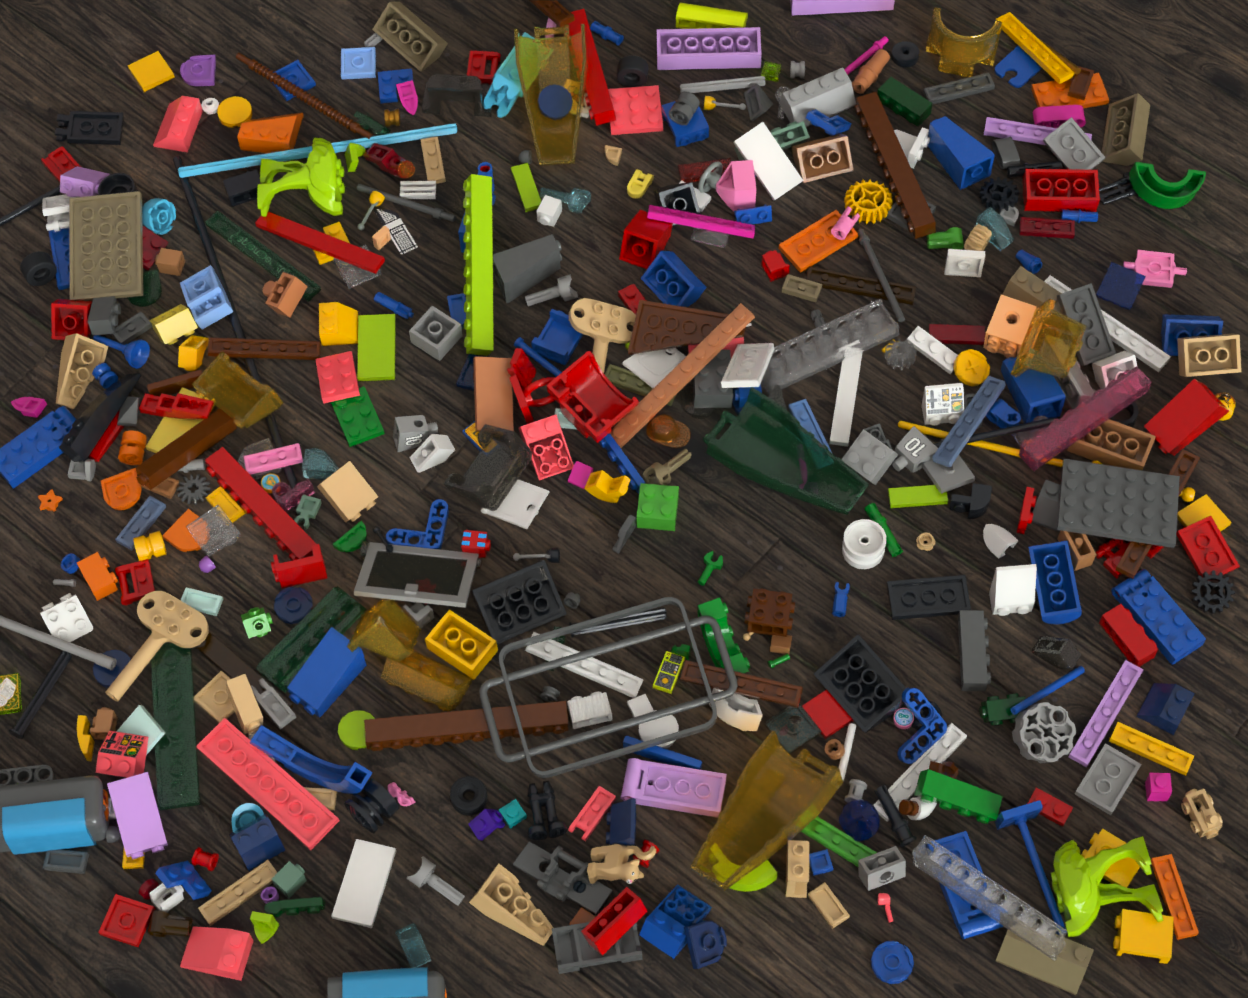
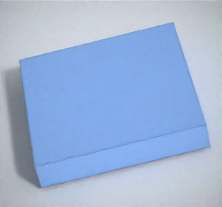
M375 47L341 49L342 80L376 78Z

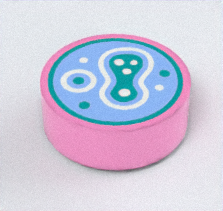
M907 708L898 709L893 717L895 726L900 729L911 727L914 721L913 713Z

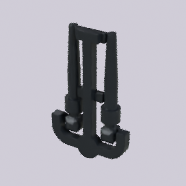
M1129 172L1124 173L1123 178H1120L1118 181L1099 188L1100 203L1104 205L1137 194L1132 189L1131 184L1121 187V185L1130 182ZM1116 186H1117V188H1118V189L1113 190V191H1110V192H1108V193H1105V194H1102V195L1100 194L1101 191H1104V190H1107V189H1110V188H1113V187H1116Z

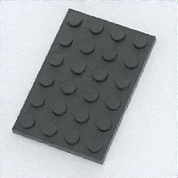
M1063 459L1057 530L1174 548L1176 545L1180 476Z

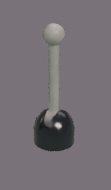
M559 547L548 549L546 554L520 555L515 553L513 559L518 561L524 558H546L551 563H560Z

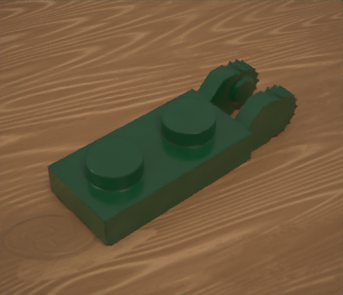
M321 897L267 902L264 911L266 914H271L276 918L280 917L283 913L294 916L302 911H307L308 914L320 913V910H325V901Z

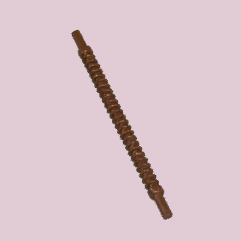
M240 52L237 53L236 59L248 65L250 70L255 71L264 78L266 77L267 80L274 82L275 85L285 89L286 92L289 91L293 96H296L298 99L300 98L304 103H308L309 106L319 110L320 113L323 112L324 115L331 117L332 120L350 129L351 132L358 133L368 139L373 136L372 133L360 127L359 123L354 122L352 119L350 120L349 117L342 115L341 112L338 113V110H334L330 105L323 103L321 100L319 101L318 98L315 99V96H312L310 93L308 94L307 91L300 89L299 86L296 87L295 84H292L287 79L285 80L284 77L277 75L276 72L266 68V66H262L255 59L251 60Z

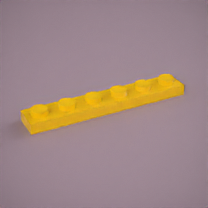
M1011 12L996 18V25L1056 82L1061 84L1073 78L1074 72Z

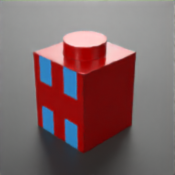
M464 530L461 545L462 552L477 553L479 558H486V553L491 548V540H488L487 532Z

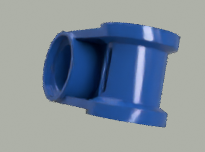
M1002 399L995 401L986 414V417L1000 428L1019 425L1021 420L1020 414Z

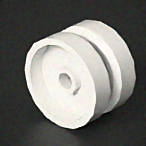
M868 519L852 522L844 532L842 544L844 559L857 569L875 567L881 562L885 552L886 534L884 529L878 523Z

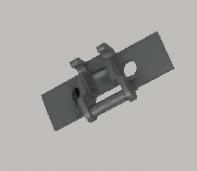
M528 842L513 863V866L537 879V886L562 902L566 899L572 900L596 915L612 893L610 888L598 881L590 884L589 876L586 875L588 862L584 863L563 851L561 846H558L550 854L535 844ZM558 858L578 868L579 872L572 871L570 874L559 868ZM542 864H549L545 872L540 871L539 868Z

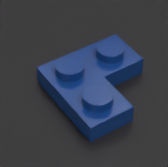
M412 68L378 72L381 104L398 102L396 84L413 80Z
M816 109L809 111L806 119L812 125L823 128L825 133L832 136L849 130L851 126L850 122L838 115L830 118Z
M189 861L159 867L155 873L166 888L182 885L193 900L207 897L212 891Z

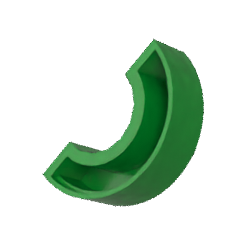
M1135 162L1129 172L1131 185L1138 196L1150 205L1163 209L1179 208L1189 203L1201 188L1206 176L1205 171L1188 169L1181 181L1170 183L1164 181L1156 174L1153 164Z
M717 598L698 605V617L710 616L717 620L734 671L740 673L749 672L750 664L747 657H743L738 644H734L732 639L734 634L727 622L728 608L726 603H722L721 599ZM709 624L700 625L704 641L715 667L725 669L712 627Z

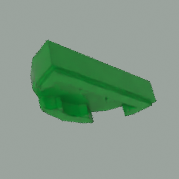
M362 520L332 544L333 547L342 552H352L359 549L365 543L367 537L366 527Z

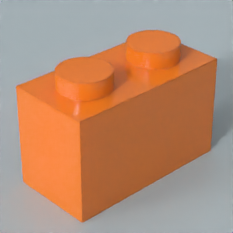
M98 552L77 562L97 601L118 590L115 584L118 580L114 572L109 573L107 568L110 566L106 558H101Z

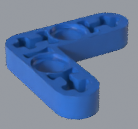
M438 499L432 503L426 532L397 528L391 529L386 534L388 544L440 550L449 513L447 502ZM439 506H442L443 509H441L439 517L437 516V509H439ZM435 522L442 524L441 528L437 530L432 529L431 525ZM397 535L396 541H392V538ZM433 535H435L436 543L431 546L430 543H432ZM418 537L419 542L417 544H410L409 539Z
M910 687L903 691L902 700L922 724V727L898 750L899 760L907 764H912L918 760L947 731L946 722L919 689ZM914 693L915 700L921 703L917 705L915 701L909 700L911 697L909 694ZM924 706L929 709V714L925 718L920 715V710ZM935 723H936V724H940L939 727H938V728L940 729L939 731H935V730H934V729H935V726H934ZM921 735L927 738L924 746L918 744V738ZM906 750H907V751H911L910 754H909V755L911 756L910 758H906V757H905V756H906V753H905Z

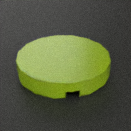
M353 711L341 719L338 725V734L341 742L346 747L352 750L367 748L364 720L375 719L370 713Z

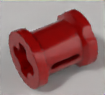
M648 840L642 842L641 850L643 852L649 851L651 846L656 848V854L659 852V848ZM635 854L633 855L634 860L639 859ZM639 859V864L648 868L650 860L644 861Z
M198 847L193 854L191 863L194 866L201 865L212 872L218 863L219 855L217 853L205 852L202 848Z

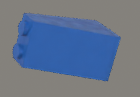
M946 116L935 119L930 123L928 147L960 190L991 175L995 156L991 150Z
M1038 351L1028 352L1015 358L1009 357L1002 362L1001 373L1024 424L1061 415L1066 396Z
M331 627L287 687L290 695L289 698L295 704H302L310 715L313 716L315 714L320 718L367 666L362 648Z

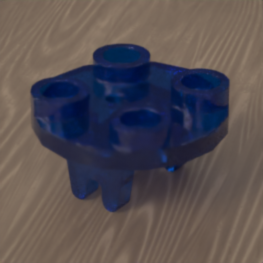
M858 799L845 805L839 817V823L846 834L858 842L870 839L879 829L880 819L878 812L866 800Z

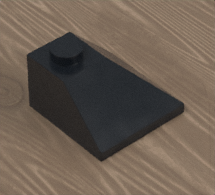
M692 182L669 185L653 190L657 206L700 214Z

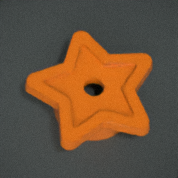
M51 489L46 495L38 496V499L41 501L39 509L56 511L59 502L63 498L56 496Z

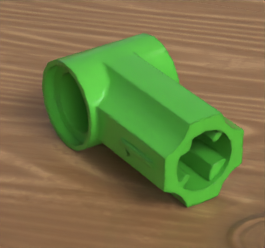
M953 227L946 232H936L927 235L928 249H963L962 229Z

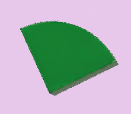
M682 644L681 647H677L674 645L670 652L685 657V660H689L691 646Z

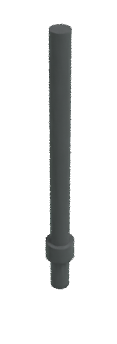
M362 184L357 186L358 191L370 195L372 191L380 192L384 195L385 200L433 215V218L445 219L454 222L456 219V215L444 212L443 209L432 208Z

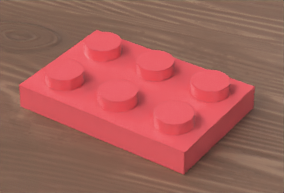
M352 351L315 359L323 404L360 396Z

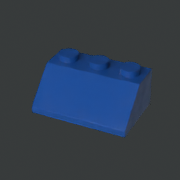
M660 251L641 277V280L664 304L688 307L696 302L707 288L672 251Z
M1163 314L1161 329L1162 351L1169 356H1178L1177 338L1221 335L1223 320L1219 316Z

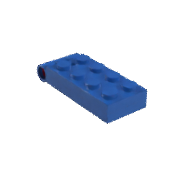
M65 406L59 407L55 412H50L0 448V474L13 489L64 453L59 446L63 442L64 436L71 430L74 421L77 420Z
M1146 569L1137 572L1134 579L1129 577L1111 589L1114 598L1124 608L1130 610L1133 619L1144 628L1145 634L1156 643L1157 648L1171 665L1177 663L1204 644L1206 640L1204 635L1153 576L1151 577Z
M967 831L928 842L926 851L961 938L967 939L1002 928V917L995 904Z

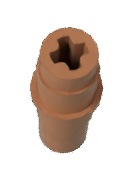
M878 49L873 57L859 69V73L852 82L855 92L862 94L872 83L877 81L878 75L890 60V55L887 51Z

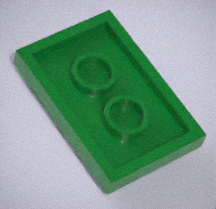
M365 386L359 388L360 396L330 402L349 447L385 434Z

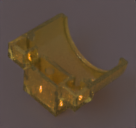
M940 8L933 9L926 52L941 56L938 71L962 77H972L976 63L994 65L1002 27L1001 21L996 20L992 28L984 34L962 36L946 28L940 17Z

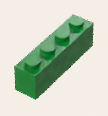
M929 769L920 771L914 795L921 797L920 800L923 802L938 803L942 809L957 810L959 815L970 817L971 815L976 817L978 822L985 824L997 820L1003 797Z

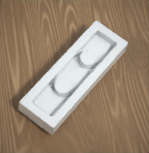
M917 326L906 342L951 375L954 371L953 365L957 354Z

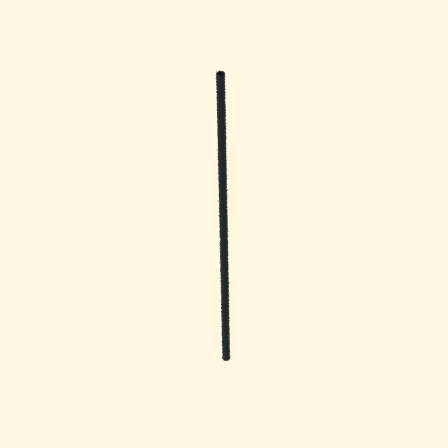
M176 156L173 158V162L179 176L178 168L184 167L182 158ZM179 176L208 261L217 274L233 309V312L228 317L236 338L246 339L189 178H180ZM243 358L275 449L285 447L254 359ZM292 465L282 467L290 491H298L300 487Z

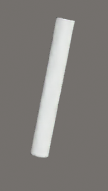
M849 723L844 742L845 753L840 759L836 780L839 782H844L856 731V725L853 723Z

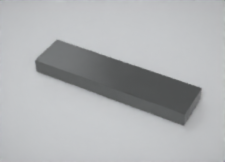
M984 73L923 88V94L927 100L937 104L994 90L995 84L990 74Z

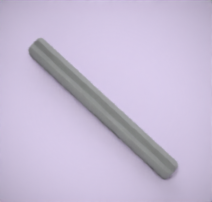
M765 76L685 83L680 85V92L700 93L750 88L755 84L765 86L766 80Z

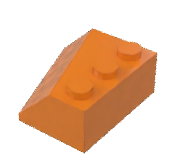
M303 112L247 120L241 123L237 136L240 149L261 153L294 149L304 115Z

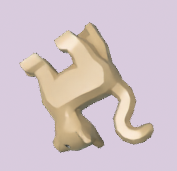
M621 844L592 848V861L601 862L604 859V863H588L587 873L590 884H594L598 879L609 881L622 879L631 884L638 878H644V874L639 871L638 867L640 860L635 859L627 862L630 855L635 854L641 860H650L655 856L656 848L651 846L647 852H643L638 846H625Z

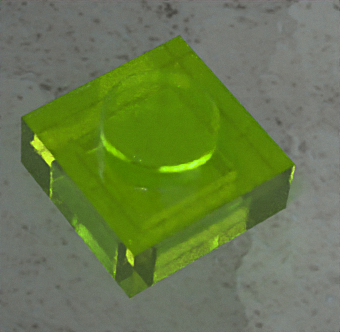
M765 61L761 76H765V80L778 82L782 64Z

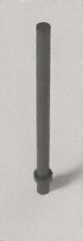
M859 229L857 231L860 238L859 243L863 245L898 322H903L905 317L870 245V238L863 229Z

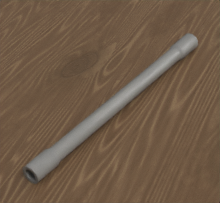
M0 616L1 627L82 657L107 669L113 670L116 666L117 660L102 653H96Z

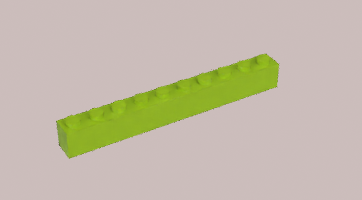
M471 174L463 183V190L465 191L463 224L466 225V231L463 236V241L466 242V249L463 255L464 260H466L464 277H466V284L464 285V294L466 295L464 312H466L464 347H466V354L488 356L494 351L492 177Z

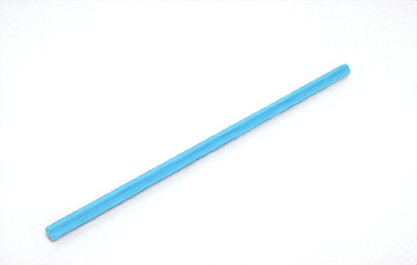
M452 123L370 137V139L365 137L331 144L335 153L345 152L349 143L369 148L374 143L388 145L456 134L457 125ZM312 146L179 167L178 173L180 178L258 166L261 165V159L283 162L307 158L312 151Z

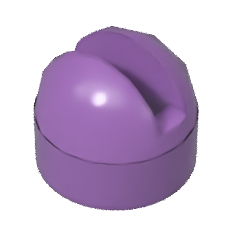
M205 556L199 562L200 570L205 573L211 572L216 568L208 556Z
M270 886L261 892V898L267 904V902L278 901L279 894L275 887Z

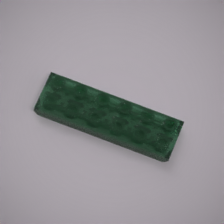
M334 587L261 660L256 670L286 693L289 684L329 629L332 627L343 635L367 609L340 587Z

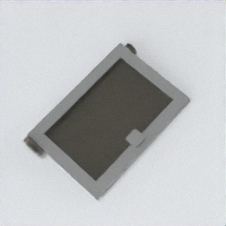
M362 542L361 560H364L354 589V596L466 608L476 568L481 569L482 557H479V554L392 545L394 550L389 553L386 552V546L383 543Z

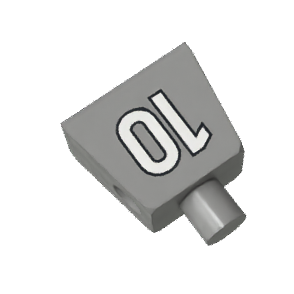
M423 415L395 417L393 439L397 452L420 447L428 438V435L438 433L437 423L427 424Z
M914 426L896 446L895 452L898 456L892 462V466L897 471L906 467L914 473L923 467V463L933 460L932 457L938 448Z

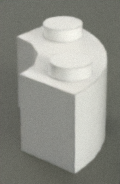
M713 688L712 694L723 690ZM734 693L726 699L715 702L717 716L721 720L742 731H757L762 718V712L757 700L748 699Z

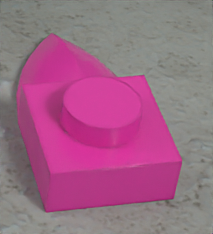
M413 80L396 84L403 107L410 114L415 115L418 106V96Z
M22 397L11 401L12 406L16 410L21 411L23 416L35 418L42 413L47 405L44 399L34 397Z

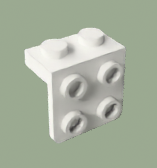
M922 127L918 137L900 130H894L910 167L914 169L917 161H920L922 158L924 147L927 148L929 144V130Z
M68 593L60 598L61 602L55 605L51 602L43 606V611L40 612L51 635L65 641L72 642L93 630V626L76 594L72 596L71 593Z

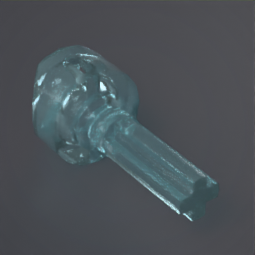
M543 187L540 189V197L544 198L547 195L568 204L571 212L582 214V210L591 202L590 192L584 189L574 188L571 193Z

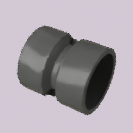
M681 92L669 111L670 118L679 125H688L700 105L699 99L690 92Z

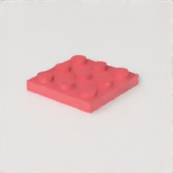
M659 85L608 89L616 120L610 122L611 135L663 131Z

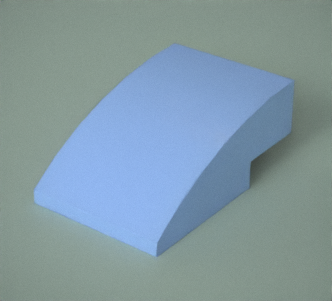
M211 265L180 282L186 303L191 309L195 322L201 329L210 326L233 312L225 290Z

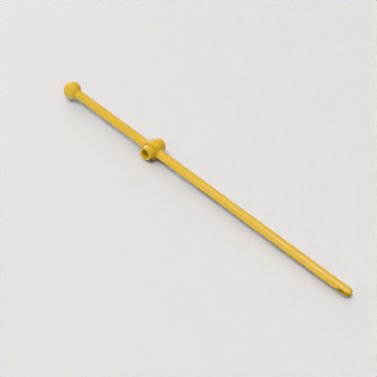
M905 421L898 422L899 428L911 430L915 426L923 434L943 439L949 434L946 431ZM983 440L968 443V445L1062 467L1063 460ZM1092 461V462H1091V463H1096V464H1102V463L1099 462V461ZM1186 487L1182 490L1180 497L1183 501L1191 502L1194 499L1195 490L1191 487Z

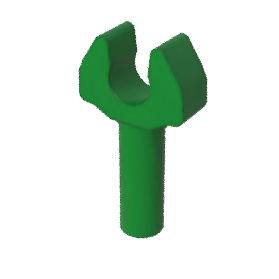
M713 551L705 555L704 563H706V568L700 576L698 584L704 586L714 569L721 570L723 566L722 555H720L716 562L711 561Z

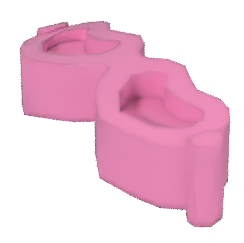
M395 782L388 784V792L392 797H397L401 806H410L416 802L413 797L407 795L406 790L401 791V788Z

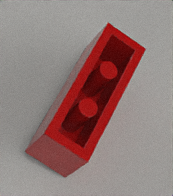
M1120 604L1102 615L1099 624L1129 662L1140 667L1155 657L1158 651L1156 643L1149 639L1145 634L1144 628L1139 623H1136L1129 609L1124 608Z
M626 887L581 932L589 945L603 956L647 912V909L641 898Z

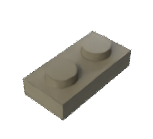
M787 274L782 287V293L817 302L822 284Z

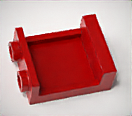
M319 544L312 545L313 556L280 563L277 554L273 555L274 562H271L272 571L276 582H280L282 589L328 578Z

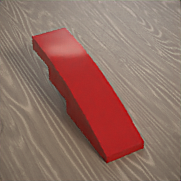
M145 393L139 411L140 413L169 418L207 419L214 402L180 393L177 396L161 393V396H155Z

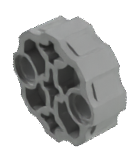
M1049 702L1033 704L1026 710L1021 711L1015 718L1016 725L1012 731L1013 741L1018 745L1020 754L1027 760L1032 759L1039 763L1055 762L1062 756L1068 755L1072 750L1076 728L1075 724L1068 717V712L1063 707L1051 705ZM1054 712L1057 714V721L1053 719ZM1032 744L1035 746L1034 754L1031 752L1030 749Z

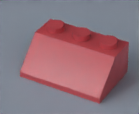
M181 96L168 105L153 144L154 147L188 152L203 112L199 98Z

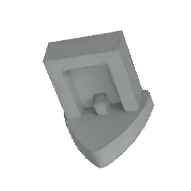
M87 459L84 462H73L71 460L67 474L69 479L92 481L96 470V461L94 459Z

